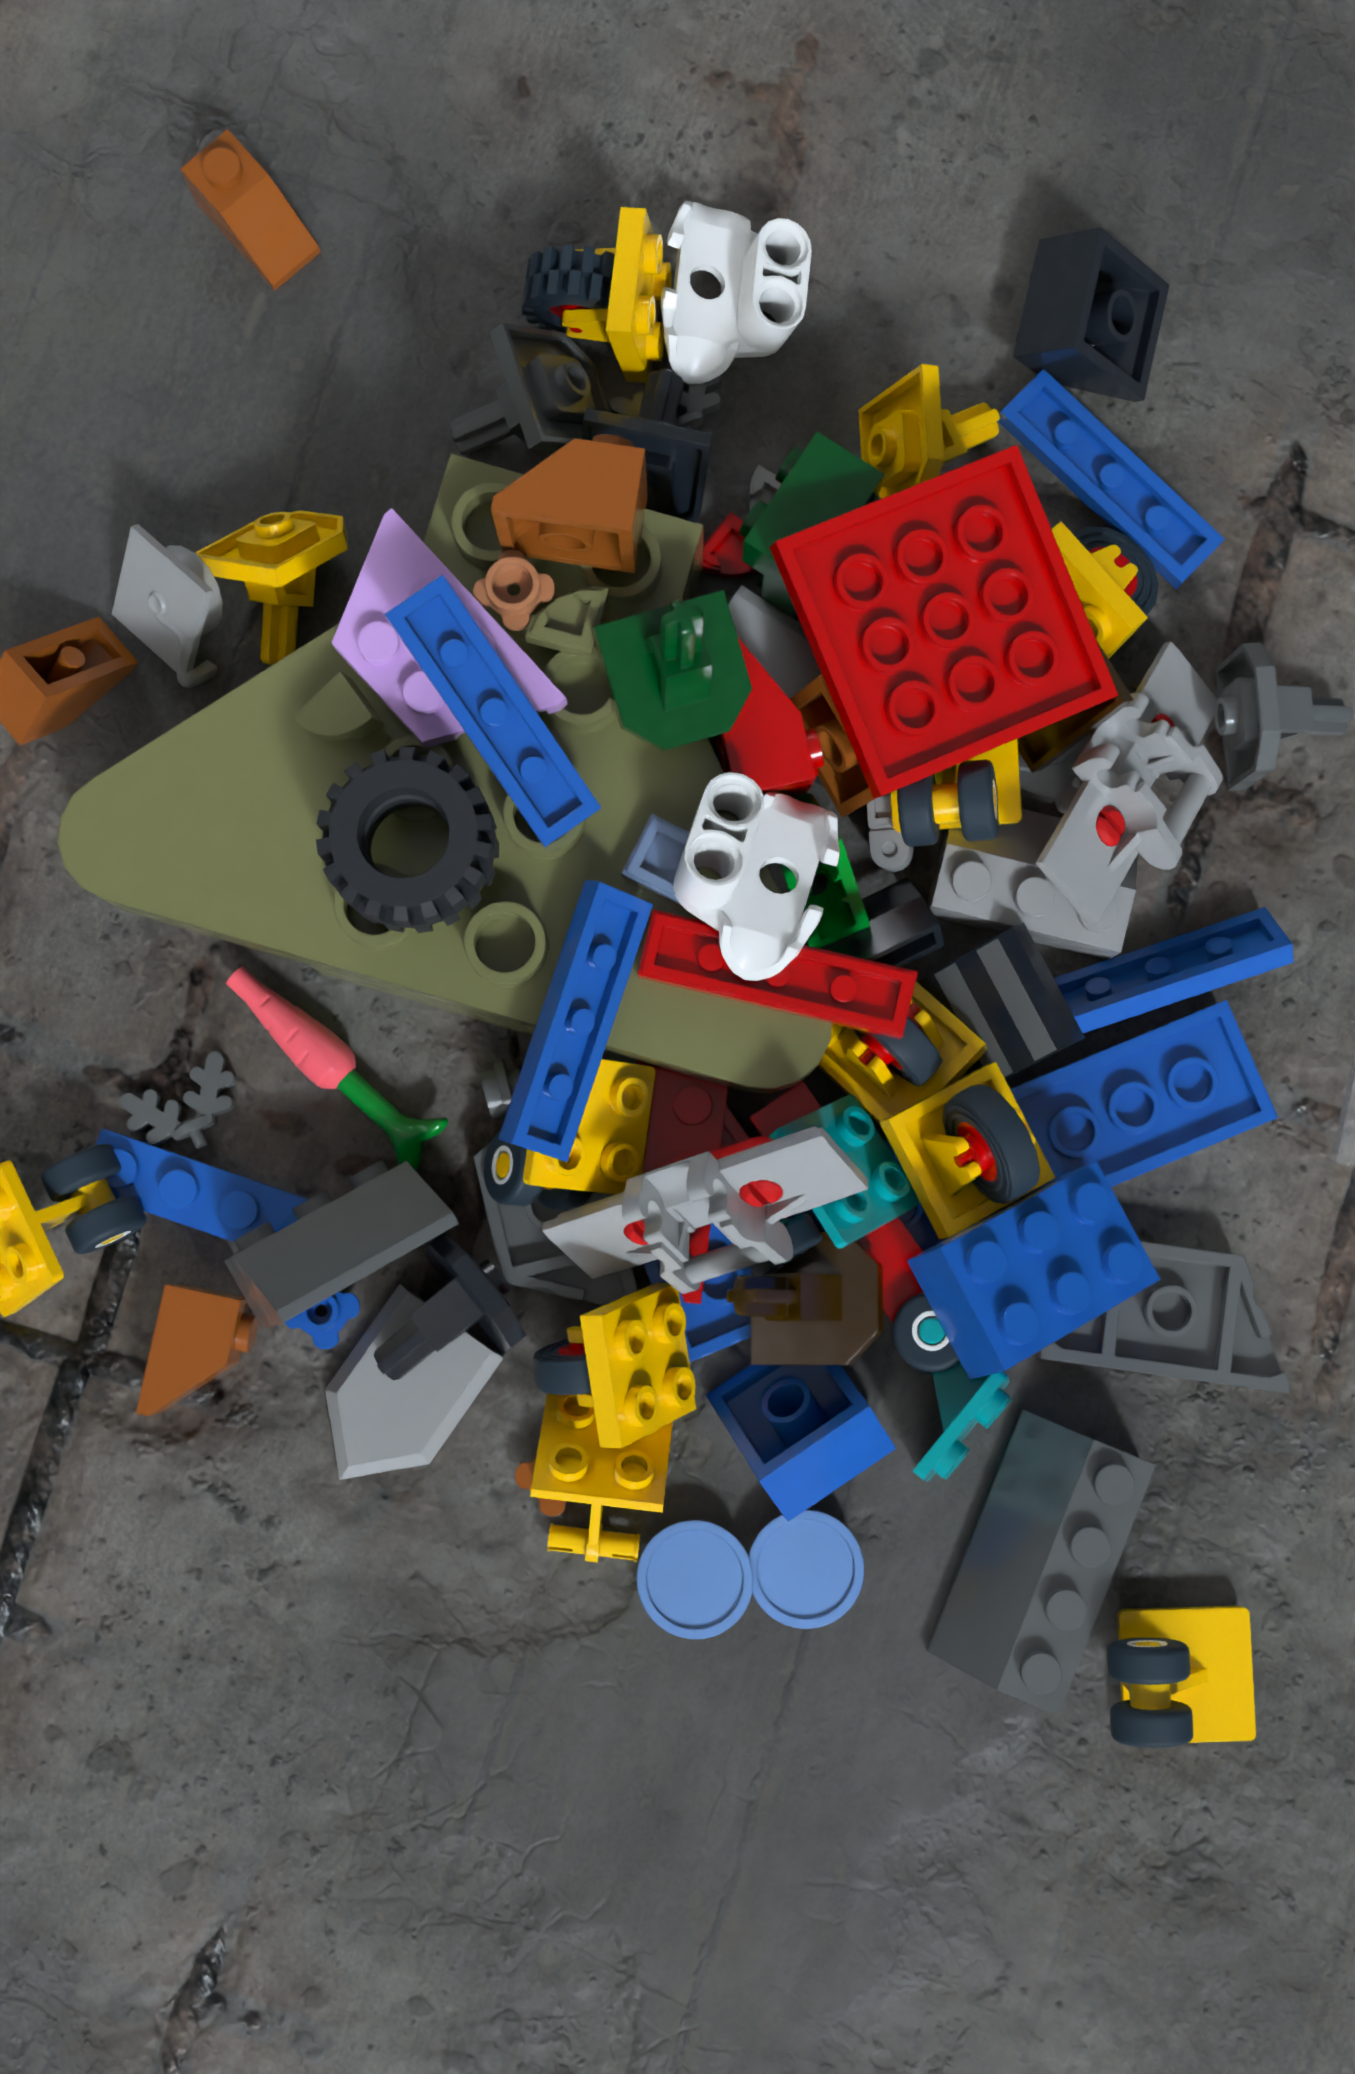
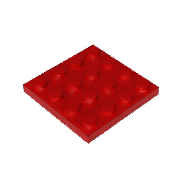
M1018 445L777 540L769 547L873 799L1118 696Z

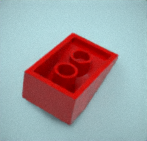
M738 637L752 691L731 730L714 736L721 768L724 773L744 774L753 779L761 788L763 795L767 792L775 791L795 798L808 793L816 776H818V768L824 766L817 731L815 728L805 730L801 712Z

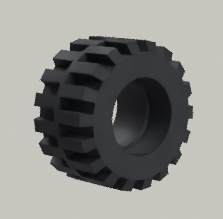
M399 747L398 757L389 758L385 750L372 753L370 756L373 764L361 769L357 762H355L344 771L349 780L342 788L333 782L326 794V797L331 802L328 811L319 810L316 825L323 831L322 839H316L317 853L326 866L323 868V871L329 882L340 893L339 895L364 918L374 924L379 922L384 924L389 930L404 933L405 928H415L418 933L433 931V924L442 921L449 926L460 920L457 913L467 905L472 910L482 900L479 892L484 884L491 886L496 872L493 868L494 858H499V842L496 837L495 830L497 827L491 810L480 788L474 785L469 774L458 764L455 767L450 766L443 755L429 751L427 757L419 756L414 747ZM415 806L429 808L438 812L447 823L449 840L443 856L434 867L419 876L411 878L389 877L377 869L371 857V844L375 831L387 816L399 809Z

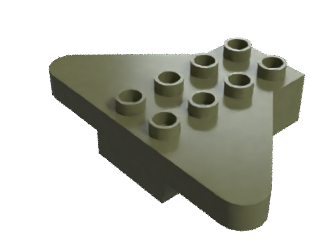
M451 454L424 543L474 597L473 588L475 583L479 579L486 578L488 570L498 561L502 553L491 513L493 496L524 474ZM645 509L635 573L525 557L534 566L538 574L549 575L553 579L555 586L553 598L548 602H541L530 614V623L536 613L543 607L545 608L557 598L574 592L575 589L581 587H602L609 590V597L601 624L668 606L670 602L676 599H683L685 601L695 598L703 572V525ZM511 585L508 588V593L511 596H516L521 591L518 585ZM490 606L483 608L566 697L568 704L561 711L548 714L546 710L537 714L601 806L600 810L546 847L541 844L466 733L461 734L456 740L427 748L416 739L335 650L332 640L339 624L94 777L72 795L60 817L58 846L66 870L81 888L123 911L308 964L326 976L529 1035L534 1033L585 880L600 881L653 904L604 1051L744 1092L772 1094L796 1086L814 1071L831 1041L832 1023L638 978L639 966L653 909L696 920L701 919L688 912L683 906L623 877L621 873L651 814L690 832L710 780L719 774H724L708 738L661 751L621 729L596 645L592 659L527 643L525 635L529 625L520 631L509 630L504 626L502 616ZM342 672L353 679L385 725L364 739L326 740L319 738L300 726L292 716L336 674ZM399 747H414L419 756L427 757L429 751L443 755L450 766L455 767L458 764L469 774L474 785L480 788L493 815L497 827L495 830L496 837L499 842V858H494L493 868L496 872L491 886L484 884L479 892L482 900L472 910L467 905L457 913L460 920L449 926L442 921L433 924V931L418 933L415 928H405L404 933L389 930L384 924L379 922L374 924L364 918L339 895L340 893L329 882L323 871V868L326 866L317 853L316 839H322L323 831L316 823L319 810L328 811L331 802L326 797V794L333 782L341 788L347 783L349 777L344 771L355 762H357L361 769L373 764L370 754L385 750L389 758L399 756ZM406 807L393 812L380 823L373 836L371 844L373 863L383 874L394 878H411L427 872L439 862L446 850L449 840L447 823L438 812L425 807ZM716 811L726 820L740 821L735 814L729 811ZM767 865L760 869L759 873L762 884L768 890L780 894ZM702 866L699 871L701 875L708 879H722L720 874L712 868Z

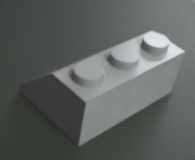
M1022 809L1023 818L1019 823L1001 824L995 839L982 841H967L963 836L962 828L945 829L927 901L929 908L936 918L1000 934L1024 922L1033 941L1036 943L1108 960L1121 953L1136 892L1138 854L1099 923L1089 926L1036 864L1062 818Z

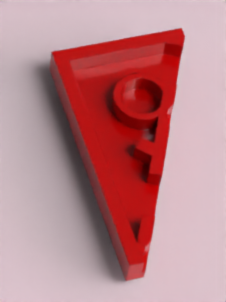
M655 1069L642 1174L708 1151L711 1153L721 1149L728 1094L727 1086L671 1070ZM711 1224L696 1228L695 1232L690 1233L689 1253L692 1256L708 1252ZM704 1281L701 1282L698 1290L682 1294L684 1302L701 1304Z

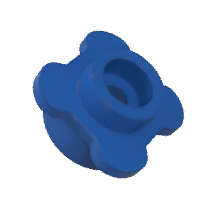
M341 1290L286 1321L285 1324L292 1329L300 1328L312 1336L313 1343L317 1348L330 1349L338 1344L340 1340L339 1331L345 1327L348 1320L358 1316L360 1301L355 1294H345ZM321 1304L325 1305L328 1309L327 1315L324 1317H319L316 1313V1308Z

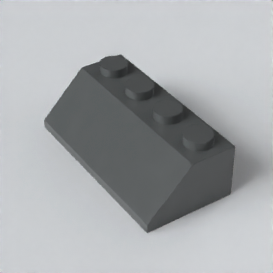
M1020 1409L928 1643L927 1652L1000 1692L1059 1716L1156 1465Z

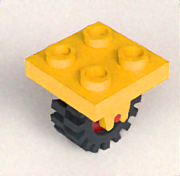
M620 208L616 248L595 249L584 246V249L575 250L573 245H562V251L557 250L554 246L544 247L543 253L539 251L532 253L527 263L521 310L522 315H527L526 320L530 324L539 323L538 329L550 331L554 329L556 332L566 333L568 337L577 338L579 341L594 340L611 343L626 382L646 383L647 377L652 371L653 361L662 360L665 340L663 322H658L659 305L663 287L671 288L672 286L670 262H663L662 235L654 234L646 208Z

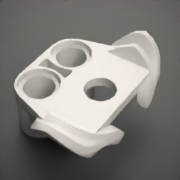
M687 200L679 207L667 239L668 246L678 249L673 289L663 287L660 299L664 340L669 362L675 374L682 377L683 381L687 384H702L724 373L734 358L766 357L776 353L803 319L806 310L812 253L811 241L806 231L798 223L789 219L777 218L768 221L757 234L751 231L750 220L740 214L707 207ZM769 255L775 257L781 264L774 262ZM698 270L712 273L721 285L720 296L715 299H705L698 296L690 285V275ZM762 311L769 313L776 323L764 316Z
M733 772L719 774L710 780L707 785L674 877L673 890L676 899L688 912L719 931V944L722 956L732 972L742 979L758 981L770 978L781 972L799 954L803 945L818 925L824 908L817 905H810L805 911L804 908L819 861L835 867L838 864L840 856L838 818L829 810L801 802L775 791H770L763 795L761 788L756 782L744 774ZM716 811H729L735 814L740 821L726 820ZM771 863L782 864L793 872L796 879V887L788 893H774L762 884L759 876L760 869ZM702 866L712 868L720 874L722 879H708L701 875L696 868Z

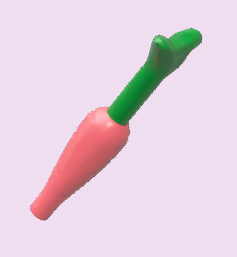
M244 966L238 968L229 977L226 985L248 1005L294 1065L317 1087L322 1089L338 1088L386 1133L393 1146L399 1165L407 1161L417 1172L424 1141L442 1133L448 1124L447 1117L418 1119L402 1114L355 1070V1055L343 1040L298 1006L293 1005L290 1001L262 984Z

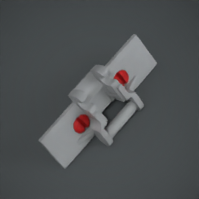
M1171 641L1162 645L1136 692L1130 694L1134 700L1093 731L1072 767V770L1081 779V786L1036 862L1039 868L1089 926L1099 923L1138 853L1156 868L1163 870L1175 868L1182 856L1180 844L1206 796L1216 793L1223 781V775L1204 745H1199L1215 715L1217 698ZM1163 774L1170 781L1180 779L1184 783L1164 821L1163 815L1167 809L1151 789L1155 779Z
M814 1126L776 1140L768 1137L751 1138L711 1153L708 1151L627 1179L624 1192L560 1213L557 1218L543 1222L542 1231L592 1279L659 1259L660 1276L679 1292L686 1294L698 1290L702 1281L768 1260L775 1265L790 1261L793 1258L792 1240L788 1230L779 1220L867 1190L868 1179L822 1127L817 1128ZM711 1223L733 1243L696 1256H692L689 1253L690 1233L695 1232L696 1228Z

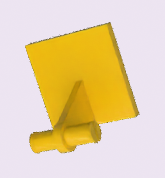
M547 1393L530 1497L591 1504L589 1529L550 1523L547 1551L584 1554L585 1561L598 1563L599 1556L634 1560V1562H637L640 1534L602 1530L603 1506L663 1513L673 1422L623 1448H601L594 1408L578 1406L577 1395Z

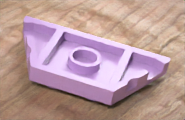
M392 508L387 511L382 518L332 640L335 650L425 748L456 740L461 734L465 733L384 616L389 610L443 574L535 711L539 713L547 710L548 714L561 711L568 704L562 692Z

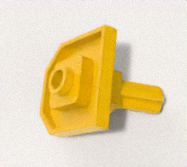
M921 364L858 410L861 459L884 473L879 497L885 498L939 476L942 467L968 452L967 449L995 438L999 433L997 421L1001 418L997 409L991 410L988 404L984 402L953 415L950 414L949 410L941 409L939 367Z
M302 510L290 513L275 512L261 516L246 526L195 552L209 567L214 577L244 581L249 600L264 603L260 653L262 663L274 665L296 651L298 606L313 607L316 567L348 550V533L343 516Z

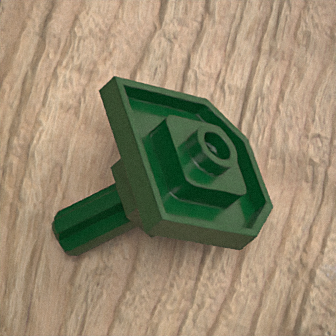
M724 590L685 601L683 599H676L670 602L668 606L597 625L591 629L621 729L661 751L714 737L731 730L752 691V686Z

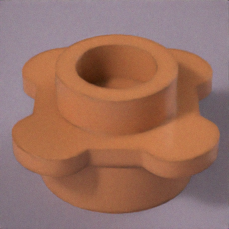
M507 550L501 553L498 561L488 570L486 578L479 579L473 588L474 598L482 607L490 606L502 616L504 626L512 631L525 629L530 623V614L541 602L550 601L555 593L553 579L547 574H538L534 566L518 550ZM511 585H518L521 591L518 595L511 596L508 593V588Z

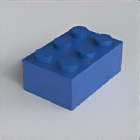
M1097 1161L1055 1178L907 1260L970 1380L1008 1370L1161 1280Z

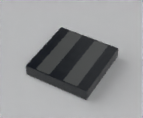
M1024 922L1006 930L919 980L920 985L986 1043L987 1051L966 1071L967 1074L987 1064L996 1062L1006 1079L1085 1038Z

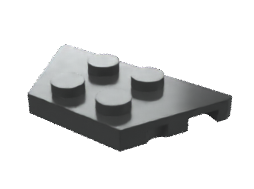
M489 1144L473 1157L500 1273L508 1284L600 1305H606L638 1291L633 1267L592 1279L542 1231L543 1222L555 1219L560 1213L566 1211L546 1208L540 1203L538 1198L527 1206L503 1205L494 1201L487 1191L484 1180V1161ZM592 1192L584 1205L615 1194Z
M1141 1242L1161 1280L1037 1352V1358L1281 1393H1289L1290 1389L1287 1374L1281 1371L1269 1337L1272 1332L1264 1310L1258 1306L1253 1289L1255 1285L1245 1257L1241 1255Z

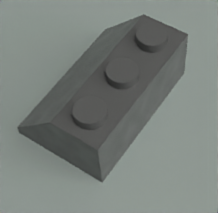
M382 1159L349 1177L354 1190L333 1201L328 1191L325 1190L292 1208L298 1221L275 1233L271 1223L267 1222L237 1238L234 1242L240 1252L225 1260V1263L260 1327L265 1329L290 1320L458 1225L459 1223L455 1215L407 1161L389 1170Z

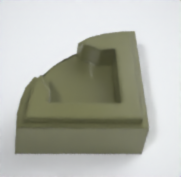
M581 587L575 589L574 592L557 598L536 613L525 635L526 642L592 659L596 643L591 629L602 623L609 590L602 587Z
M342 672L336 674L292 716L300 726L319 738L326 740L364 739L385 725L353 679Z

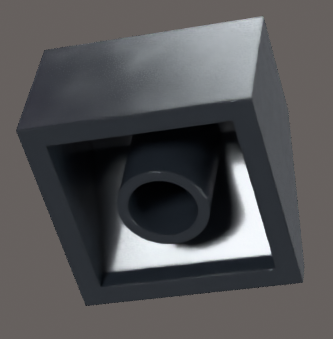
M1101 227L1040 239L1033 270L1030 275L1029 288L1020 328L1017 333L1013 357L1037 375L1045 369L1064 387L1132 402L1144 401L1169 284Z

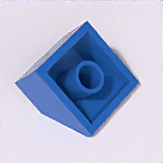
M749 1365L706 1394L707 1399L756 1478L788 1522L896 1449L876 1415L841 1365Z

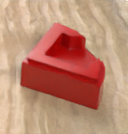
M732 511L703 543V572L720 578H742L759 572L742 561L745 537L740 535L739 531L744 521Z

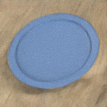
M805 1510L789 1522L783 1515H780L760 1531L749 1553L753 1571L752 1594L770 1617L786 1626L800 1629L826 1626L838 1620L852 1607L862 1588L864 1560L856 1538L843 1523L823 1512Z
M682 1521L666 1527L647 1544L638 1564L637 1590L645 1611L659 1627L681 1638L706 1639L728 1630L744 1614L752 1595L753 1571L744 1547L730 1532L706 1521Z

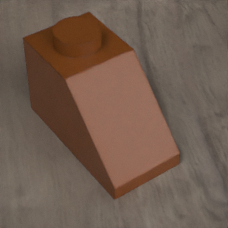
M228 129L180 168L196 204L274 291L321 253L318 244L269 174Z
M100 617L7 649L0 659V723L20 746L63 729L135 669L138 661Z
M180 1283L164 1285L136 1414L151 1416L164 1412L240 1362L242 1352L250 1353L256 1338L258 1321L254 1314H251V1308L243 1296Z

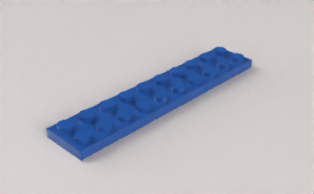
M1227 1000L1010 1089L1056 1178L1097 1161L1111 1187L1278 1118ZM884 1141L889 1150L891 1151L892 1155L898 1162V1164L901 1166L889 1141ZM921 1203L899 1216V1219L922 1251L947 1239L938 1238ZM812 1209L788 1217L790 1220L800 1214H809L820 1232H826ZM711 1223L708 1252L733 1244ZM659 1259L643 1264L651 1284L668 1283L660 1276ZM750 1267L705 1280L701 1304L684 1302L682 1294L679 1292L681 1307L686 1316L685 1336L689 1363L751 1337V1316L737 1315L734 1303H728L726 1298L727 1290L734 1288L736 1277L751 1275Z

